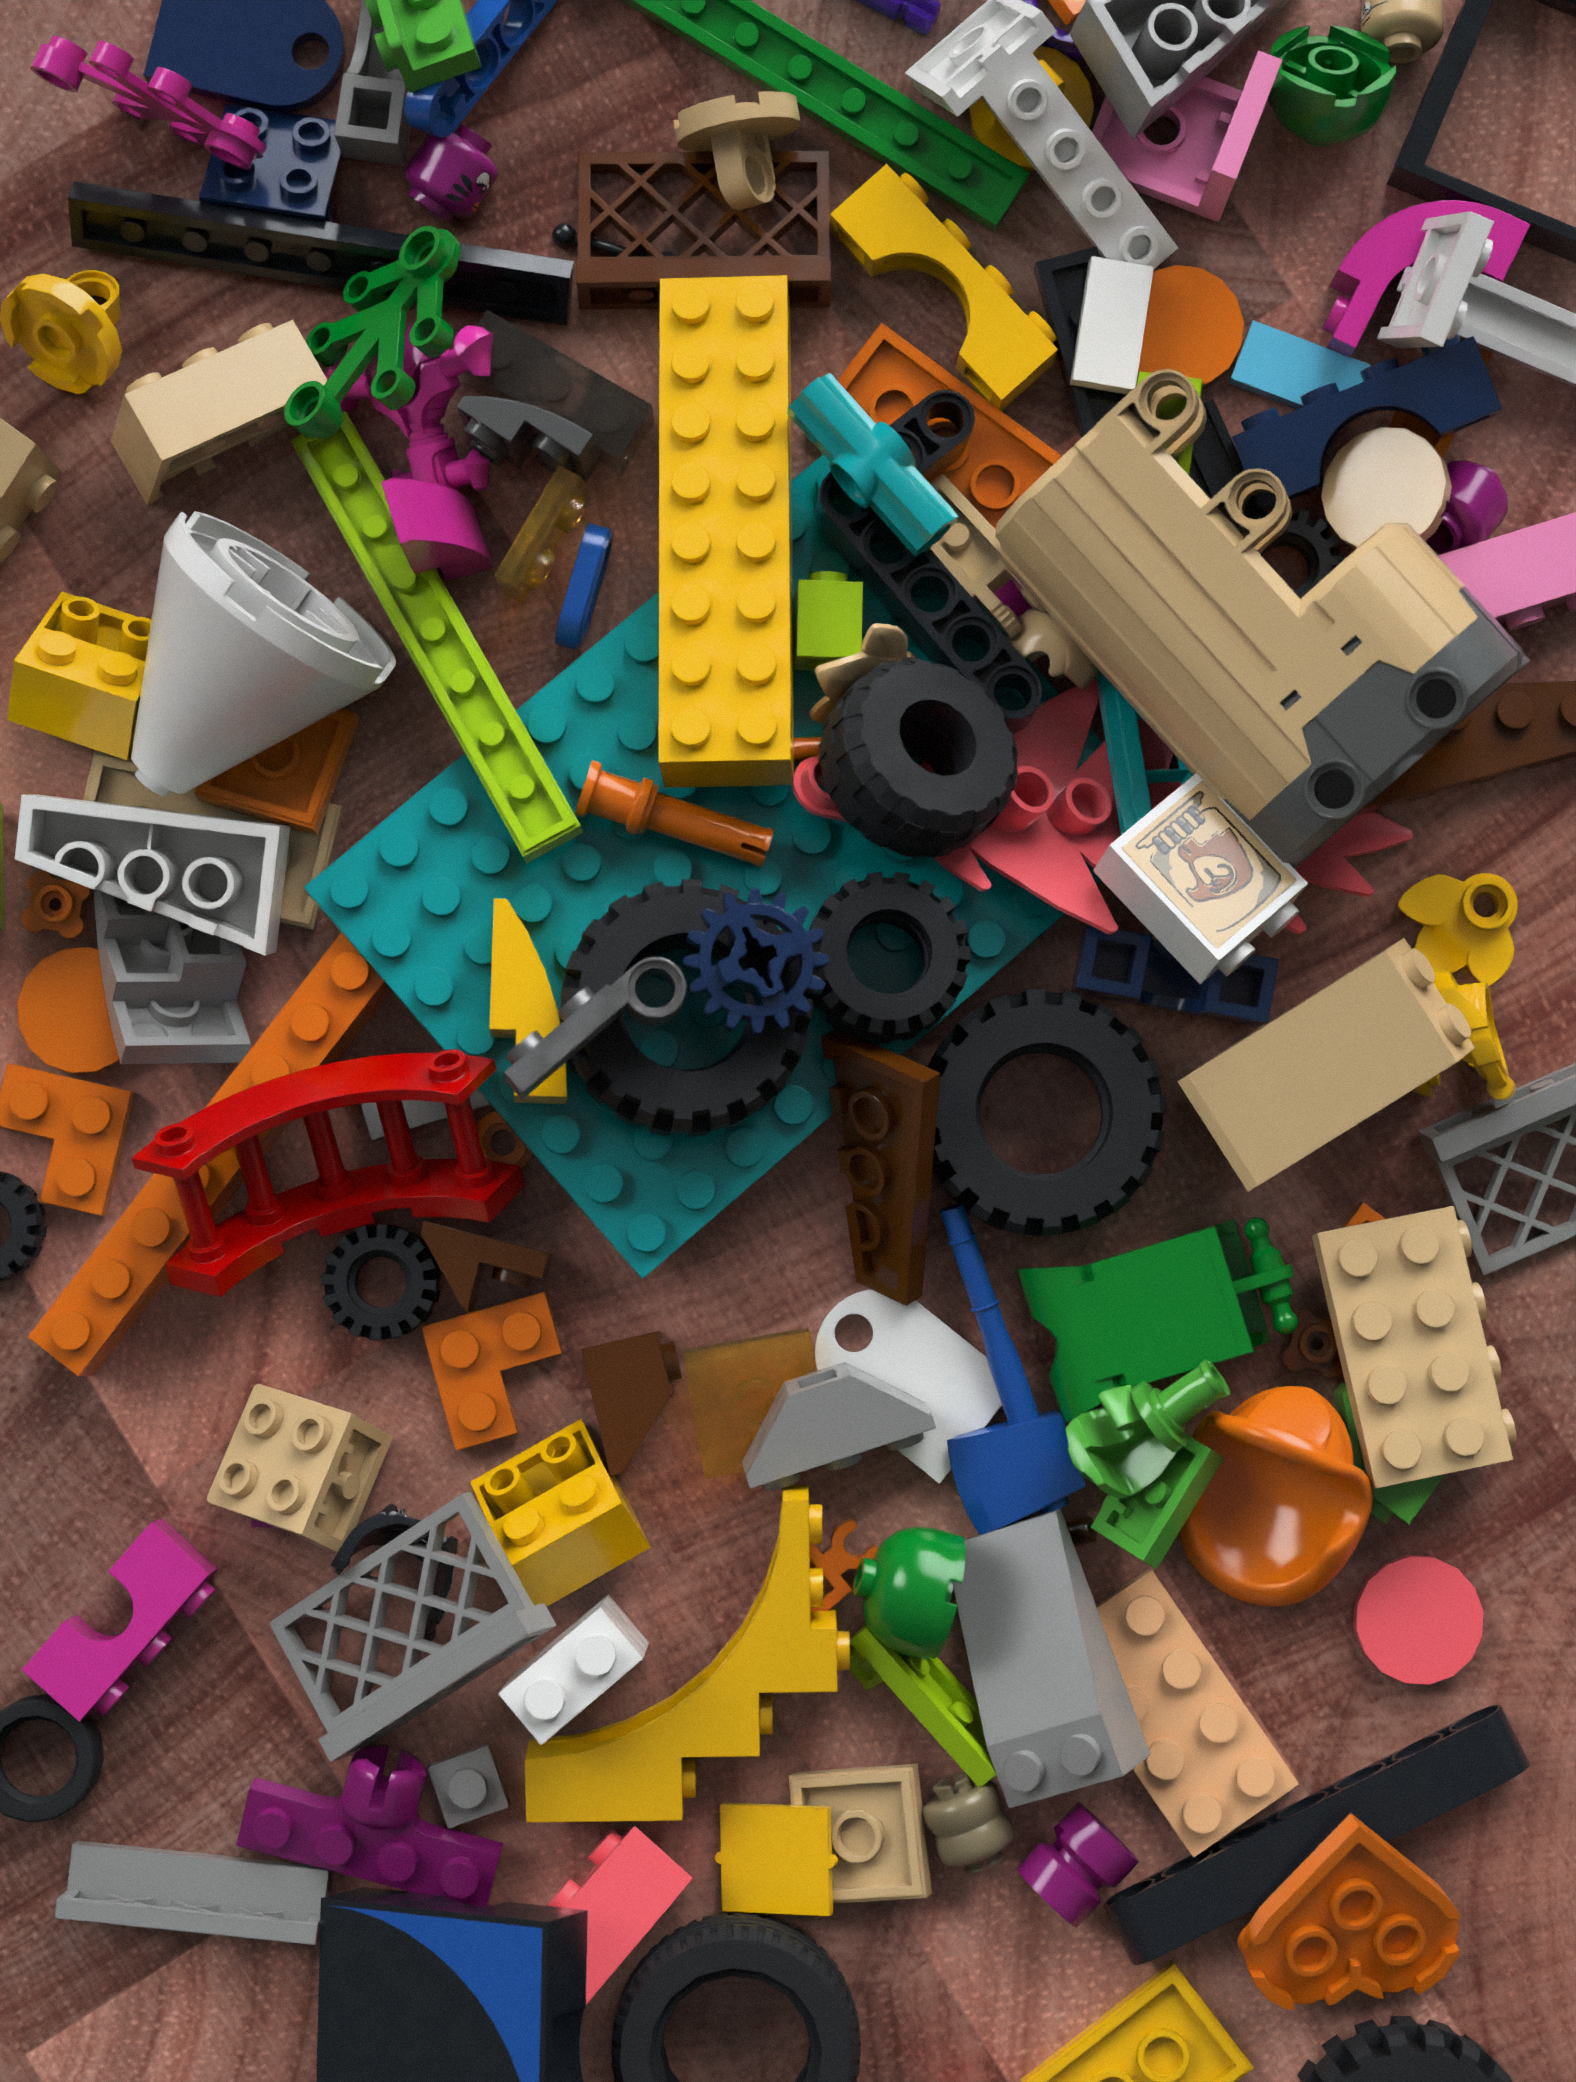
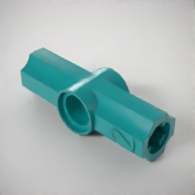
M830 372L810 383L788 406L787 414L830 461L829 468L843 491L859 506L863 508L870 506L915 557L934 546L957 523L959 516L915 468L916 460L913 453L900 435L884 422L880 421L876 424Z

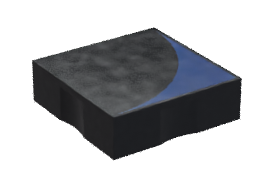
M368 1887L322 1897L320 1911L316 2082H584L580 2064L579 2040L583 2012L586 2006L588 1910L513 1902L494 1905H471L448 1899L442 1895Z

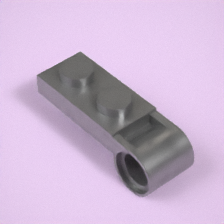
M649 957L636 963L611 986L606 984L595 995L588 987H585L557 1012L563 1020L558 1027L544 1039L537 1031L532 1032L507 1054L506 1058L512 1066L504 1072V1080L523 1100L625 1011L634 1020L647 1026H659L671 1021L678 1014L685 997L686 982L683 973L670 960L661 957ZM647 976L662 977L672 987L673 999L661 1008L647 1007L636 996V984Z

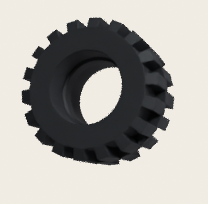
M882 871L869 873L865 880L856 882L854 878L843 884L839 892L834 896L831 894L822 904L809 930L822 928L824 932L822 940L812 947L813 953L829 955L828 966L819 970H813L812 975L826 983L821 994L810 993L809 998L813 999L815 1009L820 1006L827 1014L825 1020L835 1029L839 1024L849 1030V1033L860 1038H875V1044H889L892 1039L897 1038L905 1041L916 1037L922 1030H928L936 1024L956 1001V997L963 989L968 974H965L966 966L971 961V946H965L964 937L968 933L964 920L957 921L952 913L956 906L947 896L940 900L932 892L936 886L924 879L920 885L909 881L910 874L896 872L893 878H884ZM877 923L890 924L904 930L914 939L921 952L923 968L920 977L911 988L901 993L884 994L869 989L855 977L849 966L847 950L850 940L862 927Z

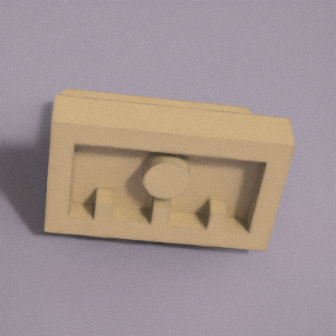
M256 1384L251 1391L213 1481L207 1501L219 1508L289 1531L325 1550L337 1553L348 1535L357 1526L393 1436L353 1413L262 1384Z

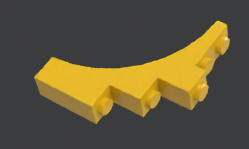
M790 1485L782 1488L779 1532L765 1581L740 1628L707 1667L668 1698L626 1720L581 1734L551 1737L542 1745L536 1739H529L525 1756L526 1823L683 1821L684 1798H696V1759H684V1757L760 1756V1735H773L772 1695H760V1693L838 1692L837 1671L850 1670V1632L837 1631L836 1610L810 1611V1608L823 1607V1568H810L809 1544H822V1504L809 1505V1485Z

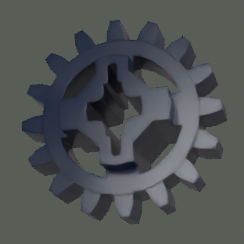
M751 888L747 904L739 905L737 899L731 893L725 894L722 900L724 913L721 916L707 907L701 912L700 918L708 928L707 932L690 930L686 941L692 947L699 949V954L684 957L682 961V969L698 972L699 978L688 985L687 991L689 996L706 993L709 1000L702 1014L709 1018L720 1009L727 1013L726 1031L732 1032L737 1027L740 1019L749 1021L753 1036L761 1035L764 1021L772 1019L780 1032L784 1031L789 1026L787 1014L789 1009L804 1017L810 1012L811 1006L803 996L804 992L821 994L826 983L812 975L813 970L825 968L829 964V955L813 953L812 949L813 946L822 940L824 932L822 928L805 931L802 924L809 910L803 906L790 915L784 911L786 894L782 892L777 894L771 905L762 904L759 888ZM754 919L771 922L782 928L786 933L775 936L757 928ZM727 930L729 934L728 939L732 946L731 953L728 958L718 961L716 965L711 966L712 947L720 934ZM746 943L748 948H752L757 956L768 954L772 960L769 961L764 971L766 981H764L763 977H759L754 969L743 971L739 966L743 963L747 953ZM800 958L798 980L793 989L785 996L783 992L784 986L779 976L784 966ZM736 988L754 996L757 1005L738 1002L729 997L725 992Z

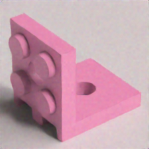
M1258 50L1243 91L1204 77L1161 115L1171 119L1178 130L1177 138L1169 144H1154L1146 138L1144 132L1132 140L1107 96L1104 99L1092 133L1137 192L1219 223L1282 59Z

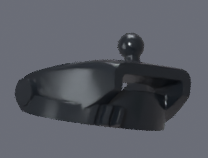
M392 1503L389 1504L377 1515L367 1518L351 1531L330 1566L335 1568L334 1573L340 1576L343 1569L349 1566L350 1558L354 1554L371 1545H386L421 1520L411 1518L405 1515L404 1509L398 1511L397 1506ZM429 1535L418 1543L427 1546ZM444 1536L441 1550L457 1554L458 1540L452 1536L450 1538ZM413 1554L422 1563H424L425 1557ZM442 1562L438 1563L433 1595L446 1599L452 1583L454 1566ZM430 1606L424 1634L425 1640L433 1641L436 1636L435 1628L446 1611Z

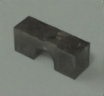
M486 310L477 326L483 327L493 334L490 376H474L468 370L459 375L460 381L484 396L529 404L575 423L593 434L600 463L624 475L655 422L652 404Z

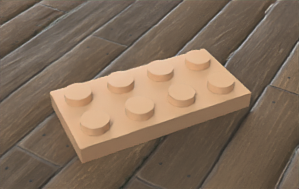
M1151 1568L1096 1605L1151 1754L1134 1767L1133 1770L1194 1858L1292 1790L1299 1783Z

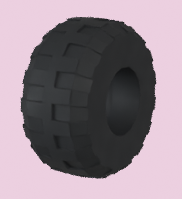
M903 659L902 661L890 663L888 661L874 667L846 691L828 715L822 728L823 734L819 743V761L823 773L822 779L828 795H830L831 800H834L840 814L850 826L853 825L865 835L864 838L874 844L897 852L899 855L914 858L918 856L935 858L949 855L960 847L964 848L995 821L1009 803L1008 799L1011 792L1016 787L1018 776L1016 757L1018 754L1012 732L1009 731L1005 715L998 704H994L984 693L986 690L976 681L969 680L960 675L958 670L946 665L930 663L921 659ZM902 743L912 746L923 754L933 767L934 773L928 772L916 764L906 752Z

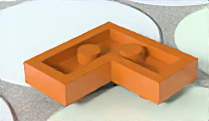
M7 1063L0 1091V1127L54 1139L39 1202L106 1216L136 1092Z
M546 1292L421 1327L455 1450L519 1432L502 1370L563 1353Z

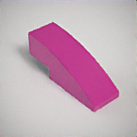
M392 478L381 482L399 543L414 574L439 567L447 582L494 567L477 509L468 497L449 487L420 480Z

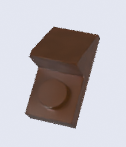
M424 1221L421 1229L423 1239L465 1312L472 1311L484 1263L494 1266L491 1278L523 1287H529L531 1276L538 1278L547 1277L552 1253L430 1221Z

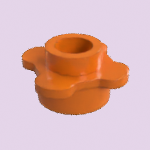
M37 871L32 874L27 883L31 891L29 908L23 911L21 915L23 926L32 933H39L46 929L59 932L66 939L78 937L84 930L85 925L82 919L86 908L85 900L90 897L91 889L70 880L53 878L46 871ZM54 899H59L62 903L61 908L57 911H53L50 907V903Z

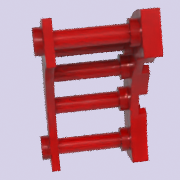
M449 1049L438 1053H400L334 1062L297 1071L250 1087L202 1109L179 1123L168 1125L159 1130L154 1140L131 1159L135 1169L172 1177L176 1186L191 1238L183 1249L164 1264L170 1284L222 1297L249 1274L285 1254L283 1242L313 1229L322 1238L347 1229L372 1224L375 1221V1212L411 1208L413 1218L450 1217L490 1223L525 1187L520 1165L491 1161L489 1158L484 1157L469 1098L497 1070L495 1060L465 1055L460 1050ZM416 1100L444 1103L458 1159H423V1157L416 1155L402 1101ZM376 1102L391 1162L348 1171L344 1169L328 1110ZM303 1117L319 1177L315 1181L276 1194L274 1193L258 1134ZM234 1147L250 1201L246 1204L244 1210L215 1225L199 1169L223 1152Z

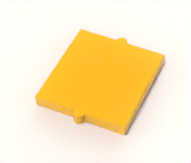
M727 1802L720 1804L721 1851L715 1854V1861L721 1864V1902L723 1912L831 1916L833 1914L832 1868L838 1864V1857L832 1854L831 1806Z

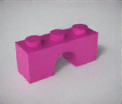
M163 1518L151 1522L108 1571L126 1587L132 1598L133 1615L126 1630L119 1635H105L95 1631L78 1615H75L65 1620L21 1670L79 1722L91 1715L94 1710L104 1717L130 1688L122 1679L138 1661L147 1668L171 1642L173 1638L165 1630L181 1612L190 1619L211 1597L215 1589L208 1581L219 1568Z

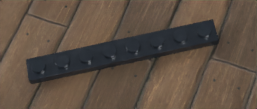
M74 181L68 196L72 247L344 290L348 280L356 273L361 271L372 272L399 260L400 249L409 236L401 233ZM460 243V257L456 271L449 280L443 283L442 306L567 326L572 303L574 261ZM396 288L386 291V297H390Z

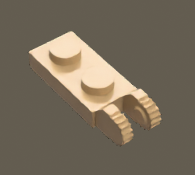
M941 474L930 485L935 488L959 517L957 523L950 528L941 540L931 547V550L975 602L984 609L990 619L1006 636L1012 639L1022 630V627L1015 613L994 594L996 591L1012 580L1031 607L1036 608L1042 613L1045 609L1003 564L1000 542L995 537L996 529L948 478Z

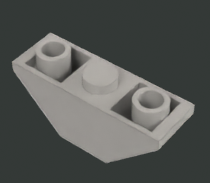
M844 1362L785 1381L743 1458L742 1464L750 1489L763 1485L764 1490L772 1491L798 1482L801 1479L800 1472L824 1465L828 1471L854 1465L862 1460L861 1452L883 1445H886L887 1450L891 1451L908 1448L921 1442L924 1439L923 1432L935 1429L936 1426L933 1416L924 1401Z

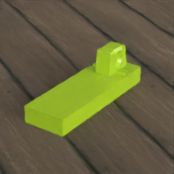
M865 1622L850 1640V1644L854 1647L850 1652L849 1671L866 1690H870L885 1682L978 1787H982L997 1774L986 1746L976 1699L938 1657L935 1659L930 1658V1660L919 1659L892 1650L871 1633Z

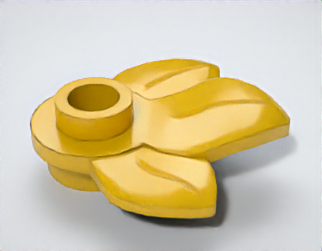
M1481 873L1473 875L1462 882L1453 877L1438 874L1427 877L1411 886L1398 901L1397 907L1401 912L1423 925L1418 932L1414 948L1423 953L1431 964L1433 971L1446 970L1453 973L1467 965L1477 981H1487L1488 986H1490L1502 977L1510 967L1515 948L1508 927L1516 917L1518 901L1514 889L1502 877L1491 873ZM1477 895H1488L1494 901L1495 909L1490 917H1481L1475 912L1473 902Z

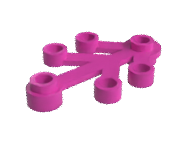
M53 35L49 44L40 45L30 66L32 72L37 76L69 92H77L83 79L115 92L112 103L123 112L141 120L151 118L172 121L169 129L173 133L191 143L203 145L211 154L233 166L249 170L255 158H263L267 150L266 145L258 139L261 132L260 129L253 123L231 113H226L223 120H221L187 96L193 86L192 83L169 69L157 67L150 83H146L129 71L134 58L111 43L99 40L88 61L90 65L84 63L87 52L65 38Z

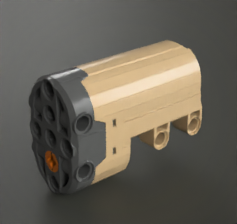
M1170 369L1155 371L1117 403L1085 436L1035 481L1002 516L996 525L995 537L999 540L1001 546V559L1003 564L1193 775L1197 773L1282 862L1289 863L1295 869L1523 668L1530 659L1523 653V649L1409 523L1387 522L1383 524L1300 599L1260 555L1283 534L1290 524L1292 516L1291 502L1280 479L1267 470L1258 468L1245 470L1233 478L1213 498L1209 499L1175 461L1178 455L1194 443L1204 431L1207 420L1205 406L1191 381L1185 375ZM1176 398L1187 400L1185 409L1178 417L1171 420L1159 419L1160 409L1166 402ZM1259 493H1268L1276 497L1275 507L1266 517L1250 519L1244 516L1245 504L1252 496Z

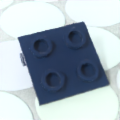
M226 103L221 120H223L226 113H231L253 123L260 129L261 132L258 139L266 145L267 150L263 158H255L249 170L233 166L211 154L199 194V201L332 222L334 201H331L330 197L342 155L334 136L336 120Z

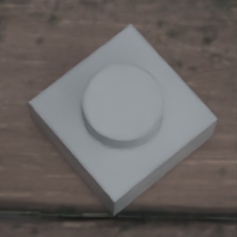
M490 1743L431 1763L427 1767L448 1829L506 1809L511 1805Z

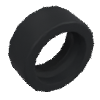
M49 1694L26 1696L0 1710V1812L6 1817L33 1823L54 1820L80 1804L98 1782L104 1761L101 1734L91 1716L89 1715L79 1722ZM42 1719L56 1723L68 1732L75 1745L77 1762L73 1776L62 1789L50 1795L33 1796L22 1793L10 1784L2 1768L1 1753L5 1739L15 1727L26 1721Z

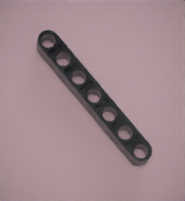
M1497 1704L1488 1706L1214 1843L1194 1858L1190 1855L1110 1897L1103 1906L1132 1964L1140 1965L1150 1962L1260 1907L1350 1813L1388 1842L1513 1779L1527 1770L1530 1762L1502 1706Z

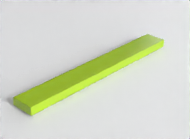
M345 411L343 412L344 417L340 428L327 439H310L300 435L290 441L527 864L582 834V827L436 569L414 574L398 540L381 483L385 479Z

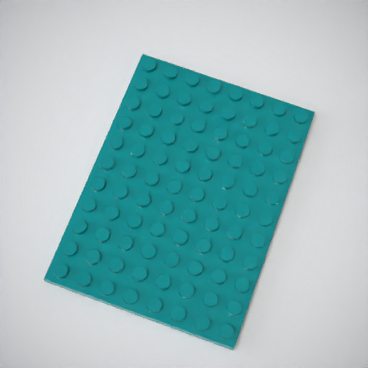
M824 455L820 456L792 480L793 603L798 580H809V575L814 572H841L848 576L847 581L863 582L821 532L815 521L814 509L821 483L828 473L831 472L829 468L830 461ZM845 493L837 494L829 499L832 508L838 513L851 515L861 510V506L856 504ZM877 542L870 547L872 555L880 562L890 564L902 559L900 550L892 543ZM863 582L862 642L872 624L894 625L902 629L907 636V651L914 654L916 659L932 663ZM919 590L911 595L914 605L921 611L931 613L943 609L940 597L932 591ZM659 591L520 706L516 712L574 814L591 762L594 760L602 764V770L637 782H640L644 777L654 780L653 784L659 785L657 792L765 828H774L769 850L765 853L766 858L762 868L645 829L643 834L637 833L633 835L626 832L625 825L590 813L584 818L576 816L582 827V834L526 864L464 753L304 886L305 892L359 954L366 959L372 969L443 1051L456 1049L464 1052L465 1055L495 1060L497 1070L477 1088L478 1092L641 1280L648 1276L834 1115L831 1110L828 1089L837 1084L834 1062L832 1059L824 1058L821 1036L835 1028L825 1020L827 1014L820 1006L815 1009L813 1005L812 1020L807 1032L808 1041L803 1055L792 1075L775 1098L761 1111L758 1110L747 1117L743 1123L728 1130L724 1127L710 1131L707 1136L688 1138V1134L670 1133L669 1137L652 1134L649 1128L633 1123L632 1126L614 1117L615 1112L603 1102L598 1104L586 1091L587 1086L580 1075L574 1073L569 1060L566 1062V1104L514 1103V1090L504 1080V1072L512 1066L506 1056L515 1047L516 1038L490 1037L489 1029L494 898L507 899L526 928L545 968L559 1011L565 969L572 951L576 950L582 939V933L594 918L599 920L608 912L610 904L625 894L628 898L642 893L644 886L663 881L665 887L680 886L682 879L702 880V887L719 890L721 884L739 890L738 898L745 902L748 900L751 888H759L762 904L771 905L777 894L782 892L786 894L784 911L791 915L803 906L809 910L802 924L805 931H809L814 917H816L826 899L831 894L834 896L839 892L843 884L854 878L856 882L865 880L869 873L882 871L884 878H893L896 872L910 874L909 881L918 885L924 879L936 886L932 892L940 900L947 896L956 906L952 913L957 921L964 920L968 931L964 941L965 946H971V961L966 966L965 974H968L963 989L956 997V1001L936 1024L928 1030H922L914 1038L905 1041L897 1038L892 1039L889 1044H876L901 1056L1065 915V913L1053 908L989 868L976 856L975 858L991 882V887L985 892L977 890L953 875L932 857L918 856L914 858L899 855V853L885 847L881 848L864 838L865 835L853 825L850 826L848 822L823 818L808 812L796 799L792 785L665 788L659 766ZM963 638L952 643L956 655L962 660L974 662L984 658L983 649L972 639ZM1026 658L1025 661L1035 671L1042 684L1043 694L1039 705L1041 706L1049 699L1059 695V693L1033 663ZM793 670L794 737H822L823 734L822 728L824 724L814 721L809 715L811 708L826 696L818 683L815 671ZM1000 687L994 690V698L1003 709L1019 711L1025 708V700L1016 689ZM1089 729L1077 769L1102 744L1091 729ZM908 745L906 752L916 764L920 765L924 755ZM794 763V771L800 763ZM817 783L822 790L827 792L821 784ZM1085 861L1096 885H1100L1103 881L1093 872L1094 868ZM884 923L867 925L858 930L850 940L847 950L849 966L855 977L869 989L884 994L901 993L911 988L920 977L923 962L919 947L914 939L899 927ZM676 949L655 956L670 960L677 965L683 973L686 982V993L678 1014L671 1021L659 1026H647L634 1020L626 1011L623 1013L627 1031L637 1048L654 1062L677 1070H695L718 1062L736 1046L746 1024V1020L740 1019L737 1027L732 1032L725 1030L727 1013L720 1009L709 1018L702 1014L709 997L706 993L689 996L687 991L688 985L699 978L698 972L682 969L684 957L699 954V951L690 949ZM711 956V966H714L720 960ZM647 976L641 979L635 986L638 1000L647 1007L661 1008L673 999L672 987L662 977ZM733 988L725 992L734 1000L746 1004L744 991ZM838 1024V1026L836 1027V1028H840V1029H842V1030H844V1031H846V1032H850L849 1030H847L846 1028L840 1026L839 1024ZM862 1038L875 1044V1038Z

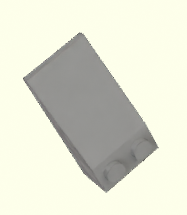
M1061 1509L1017 1522L983 1535L964 1539L966 1553L963 1582L953 1581V1589L986 1746L1008 1807H1016L1119 1778L1127 1774L1151 1754Z

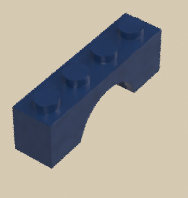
M1456 334L1451 340L1446 338L1443 347L1421 348L1424 357L1403 366H1399L1396 357L1379 362L1360 372L1364 382L1343 391H1339L1336 382L1312 390L1300 397L1304 407L1283 416H1279L1277 408L1274 407L1241 421L1244 432L1232 436L1244 471L1257 468L1270 471L1280 479L1289 500H1292L1322 487L1323 464L1332 441L1345 426L1363 415L1377 411L1404 412L1419 418L1443 438L1501 414L1502 407L1474 336L1460 341L1458 334ZM1259 493L1254 495L1260 509L1265 511L1275 507L1276 497L1272 494Z

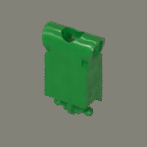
M1253 1217L1246 1222L1244 1227V1233L1250 1240L1253 1248V1253L1249 1258L1253 1270L1252 1274L1249 1270L1234 1219L1084 1265L1017 1269L1031 1318L1044 1325L1056 1340L1055 1358L1048 1374L1064 1422L1066 1423L1101 1404L1098 1395L1106 1390L1126 1385L1134 1387L1141 1381L1148 1383L1193 1370L1205 1359L1214 1364L1254 1352V1347L1271 1342L1255 1288H1258L1262 1302L1271 1307L1275 1330L1282 1335L1294 1333L1298 1327V1318L1292 1312L1289 1302L1293 1295L1289 1278L1295 1275L1291 1263L1284 1264L1280 1249L1272 1246L1267 1221L1260 1217Z

